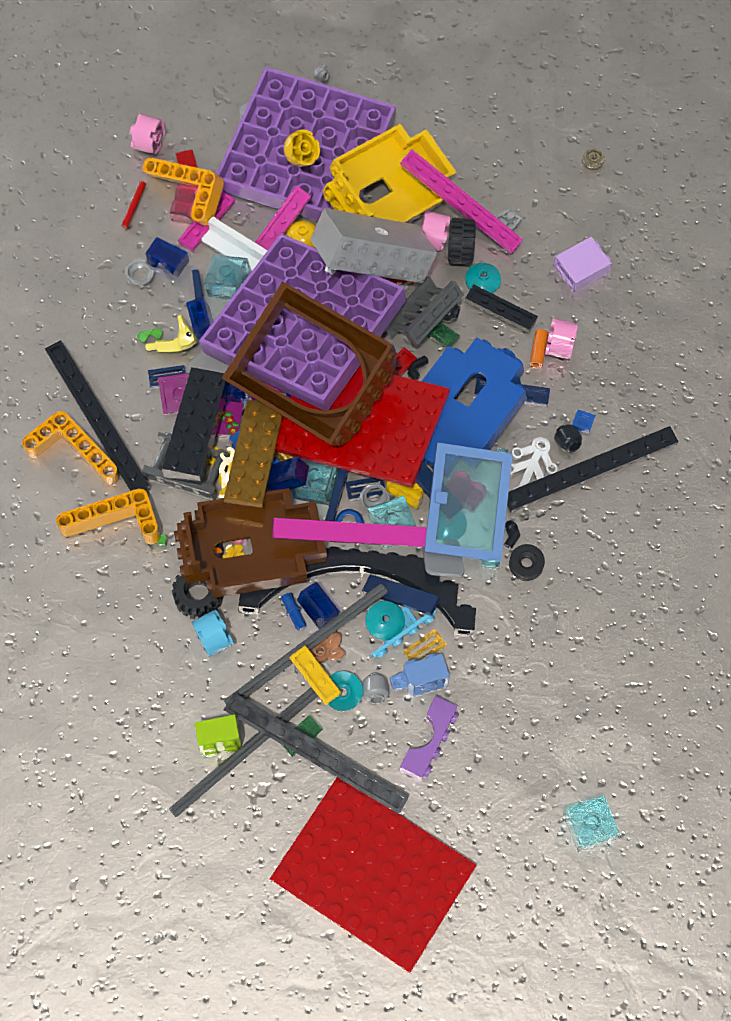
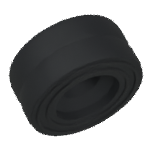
M523 544L516 547L511 553L509 560L511 573L522 581H531L538 578L545 565L542 551L531 544ZM524 558H528L532 561V565L525 567L521 561Z

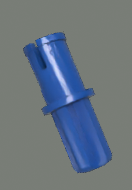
M290 592L282 595L281 601L286 608V615L291 617L298 631L304 629L306 623L300 613L301 607L296 604L293 594Z

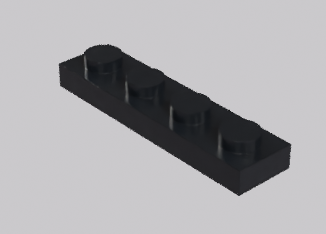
M474 284L465 297L466 303L527 333H530L538 319L537 315Z

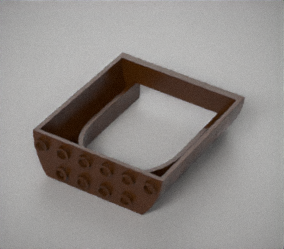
M282 281L222 376V379L328 444L340 446L349 442L354 433L356 434L360 430L364 417L370 414L371 406L380 398L381 390L385 384L390 382L392 373L396 368L397 352L393 344ZM283 308L343 342L354 351L362 368L363 387L351 404L334 410L311 409L295 402L244 371Z

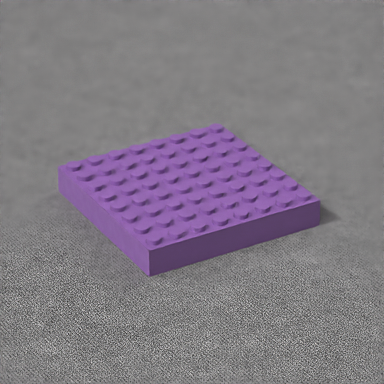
M265 67L216 173L223 178L224 185L222 191L280 209L295 187L299 186L312 198L298 216L319 221L324 208L334 210L330 202L324 198L322 192L326 184L334 179L329 169L332 161L391 129L396 118V106ZM305 129L314 134L312 136L315 140H318L320 154L313 164L298 167L286 159L283 148L285 140L290 134ZM366 188L362 189L359 192V197L361 200L366 191Z
M281 233L199 341L205 354L230 365L282 281L381 337L406 301L404 287L375 275L336 270L334 274H330L325 271L327 265L316 248ZM283 308L244 371L321 410H329L359 368L360 362L349 346Z

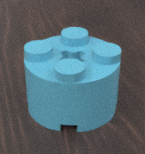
M217 610L211 611L192 621V625L209 657L234 644Z

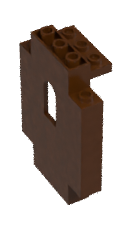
M289 488L267 491L263 508L226 503L224 498L197 502L198 510H194L196 520L192 521L191 512H184V520L180 521L181 523H177V531H174L175 542L180 543V548H177L178 560L182 559L183 565L180 566L181 577H185L186 584L206 581L207 589L212 591L213 598L307 583L305 565L325 562L327 556L324 541L272 538L273 518L320 521L316 501L293 505ZM248 538L251 540L253 554L218 558L213 553L214 547L219 543Z

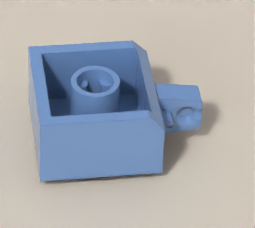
M433 653L427 655L423 660L413 659L406 662V665H403V672L391 677L390 683L393 691L407 689L408 694L416 697L448 687L450 676L443 655Z

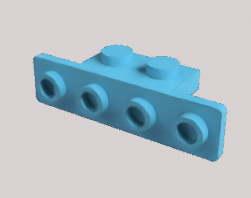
M403 607L401 610L404 614L405 624L402 632L391 640H382L384 645L370 654L371 659L375 656L379 659L387 653L386 649L389 646L393 645V647H396L404 641L402 639L403 636L409 634V636L413 635L419 630L418 626L424 622L427 625L435 617L426 614L417 621L409 608Z

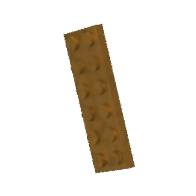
M247 400L224 495V502L263 508L283 415L260 401Z

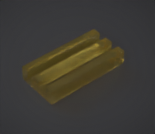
M434 629L406 648L403 654L410 661L440 642L438 646L420 657L419 661L425 659L429 654L438 653L447 644ZM432 637H436V639H434L432 642L418 650L413 655L410 654V652L415 650L417 647H419Z

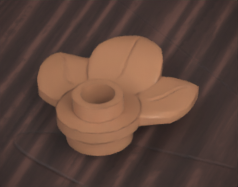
M333 633L310 650L318 663H324L327 660L337 661L345 655L346 652L339 647L342 640L341 633Z

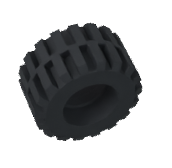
M451 219L448 242L449 263L472 264L476 234L474 219Z
M176 576V582H173L172 595L177 609L180 612L182 611L184 616L187 617L189 615L190 619H195V616L200 618L211 611L217 610V606H221L223 596L213 598L212 591H209L206 597L201 600H191L186 596L189 589L193 586L203 585L207 587L206 581L186 584L185 577Z

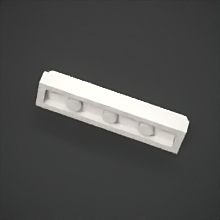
M213 216L208 221L209 231L203 236L202 242L252 272L267 250Z

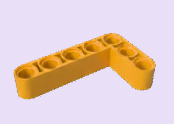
M155 158L146 159L143 163V170L147 174L158 179L198 187L191 211V218L204 226H208V221L216 213L224 185L223 178L205 169Z
M63 411L54 413L22 440V446L29 457H37L59 439L63 438L104 483L114 485L119 480L116 465ZM60 421H65L64 424H58ZM50 432V435L43 436L45 433ZM77 433L75 437H70L71 434ZM31 444H36L35 447L28 448ZM84 446H89L88 449L81 450ZM102 459L100 462L94 463V460ZM109 471H113V472H114V473H113L112 475H110V476H107V475H106V473L109 472Z
M143 489L132 490L62 512L56 518V524L60 533L63 536L69 537L136 516L144 541L147 544H155L160 540V532L148 494Z

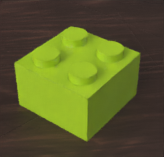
M235 714L194 722L198 747L202 755L212 757L222 751L232 753L242 746Z

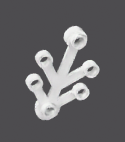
M538 437L533 440L531 446L524 448L515 447L511 451V454H513L512 459L519 460L522 456L533 453L531 459L511 464L513 471L510 473V476L515 472L526 469L518 487L528 484L533 472L537 480L544 477L538 463L540 456L546 467L545 473L547 475L557 472V466L551 462L548 455L550 443L547 439ZM538 444L544 445V448H540ZM514 452H519L520 456H516ZM552 467L554 472H550L548 468Z

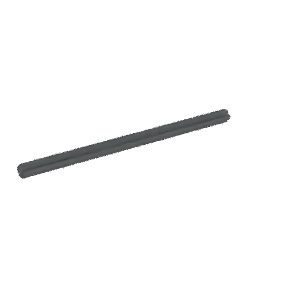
M379 584L234 693L244 699L249 697L292 665L293 662L289 658L303 646H306L309 651L386 595L388 593L386 587L383 584ZM232 694L224 700L225 704L228 703Z
M310 687L276 718L287 723L317 698L318 695ZM261 732L255 734L169 808L173 816L178 817L269 739V737Z

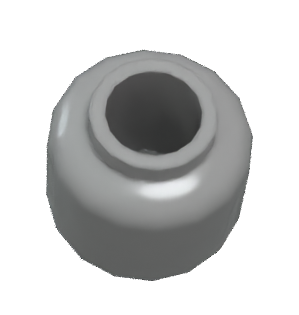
M372 673L363 680L362 687L365 700L371 704L383 703L389 695L387 679L378 673Z

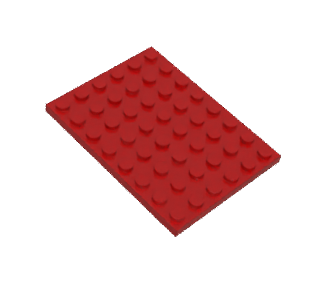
M361 366L356 370L329 410L342 408L355 400L363 387ZM392 374L390 382L385 384L381 390L380 398L371 406L370 414L364 417L361 422L360 430L356 434L354 433L349 442L340 446L330 445L283 416L275 452L413 488L449 397L450 388ZM292 395L290 399L305 407L321 410Z
M336 778L270 877V881L410 974L477 865L395 811Z

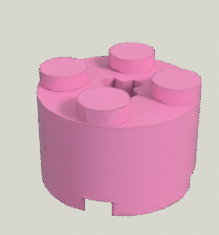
M139 114L136 124H132L130 128V135H133L131 148L157 154L163 144L160 139L161 135L165 136V122L158 118Z
M425 211L422 220L424 222L420 229L435 250L442 251L447 238L446 229L449 225L450 216Z
M553 318L551 329H554V331L549 332L548 342L551 344H547L545 354L571 359L578 324Z

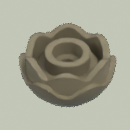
M595 148L586 150L583 155L584 164L591 169L599 168L605 160L603 152Z

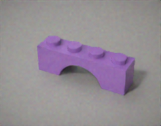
M435 696L426 716L433 727L434 736L425 747L408 750L400 766V772L422 782L424 777L428 778L432 770L430 764L433 759L437 760L441 752L439 745L441 741L446 742L450 731L447 729L450 723L454 725L459 714L456 713L458 706Z

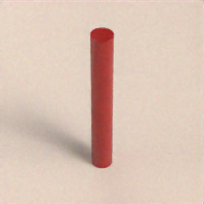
M143 181L139 182L121 224V227L124 229L128 228L145 189L146 183Z

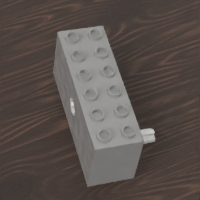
M327 208L323 209L310 239L327 265L325 271L330 274H334L336 270L423 283L438 253L418 225Z

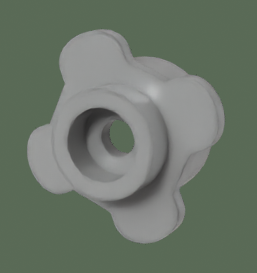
M325 64L322 67H317L314 72V79L319 81L318 83L324 84V81H327L330 76Z

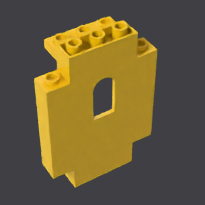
M398 124L334 159L329 167L334 179L326 184L322 192L324 198L330 202L334 210L411 223L424 216L425 211L430 212L443 205L446 201L400 165L402 159L412 149L449 180L453 178L456 171L427 129L410 138L402 125ZM380 179H383L391 190L390 194L371 204L364 203L359 197V192Z

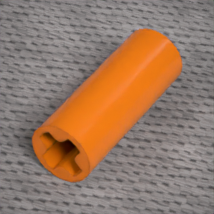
M537 329L535 331L529 361L531 367L541 368L543 366L549 332L546 330Z

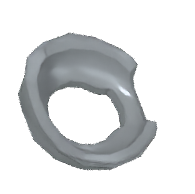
M135 259L126 266L125 274L128 281L132 284L145 285L153 278L154 270L151 269L146 260ZM145 268L148 270L149 273L144 280L139 281L133 277L134 272L139 269Z
M370 484L362 489L360 501L363 508L367 511L378 512L386 508L389 504L390 496L382 485ZM380 488L383 493L378 500L371 501L367 498L369 490Z

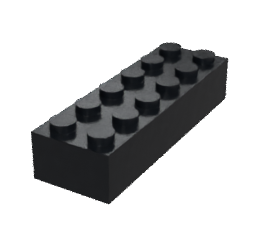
M191 367L162 466L165 478L202 485L230 386L229 382L222 379L224 373Z

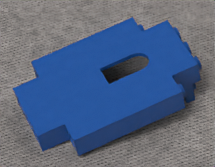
M477 337L465 353L458 348L450 346L445 349L422 380V382L450 388L449 397L423 460L427 466L432 469L434 468L436 443L490 450L527 399L526 390L521 385L520 380L524 373L523 363L520 359L508 356L501 348L496 349L487 340H481ZM481 374L486 378V384L469 407L454 399L472 375ZM446 454L443 476L447 477L459 460L476 469L482 459Z

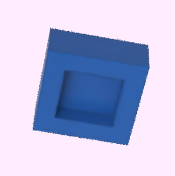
M578 409L572 425L578 431L589 434L596 415Z

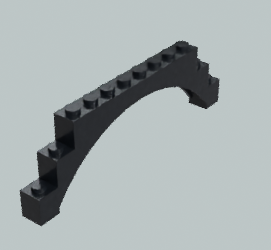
M331 546L326 548L327 556L325 562L305 565L307 579L331 573L360 572L382 576L403 585L437 595L440 600L436 608L453 627L454 634L473 636L476 608H472L471 605L467 604L457 606L459 584L451 580L439 582L440 576L427 573L424 558L417 555L408 554L401 556L394 552L382 554L375 550L362 552L355 548L343 550L339 547ZM293 585L240 593L239 612L259 614L260 608L270 599Z

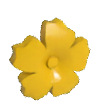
M229 544L225 550L227 554L222 557L229 558L245 555V552H242L244 547L241 544L234 547Z

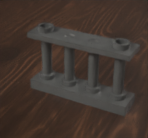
M427 276L424 282L409 295L385 332L390 339H393L399 331L404 332L413 345H418L464 294L455 281H450L443 289L436 287L431 277ZM434 294L437 295L433 301L429 300ZM422 307H426L421 313H416ZM411 319L414 320L409 326H406Z
M158 432L157 436L162 446L154 465H151V467L144 465L142 474L145 479L209 500H216L218 494L213 484L218 475L220 465L224 461L220 454L223 453L227 458L230 457V454L222 449L211 450L209 458H215L216 460L207 481L202 483V485L167 479L160 468L167 452L171 433L166 432L164 434Z

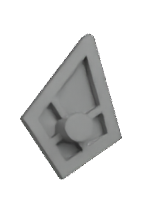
M509 209L495 216L512 231L522 220V217Z

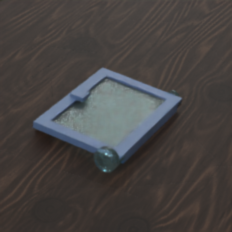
M436 443L424 552L481 560V567L500 568L513 455L508 453V449L497 448V451Z

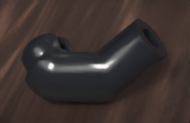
M422 356L411 363L407 372L409 378L419 379L420 373L417 371L429 363L426 356Z
M508 520L505 523L508 538L503 545L511 550L520 538V531L518 525L513 520Z

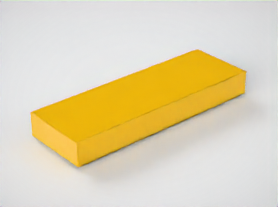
M303 646L289 657L325 706L341 694L340 690L306 646Z

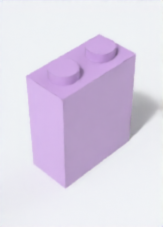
M592 237L558 254L554 260V267L573 292L609 273L612 264L609 256L603 253L600 244L595 242Z

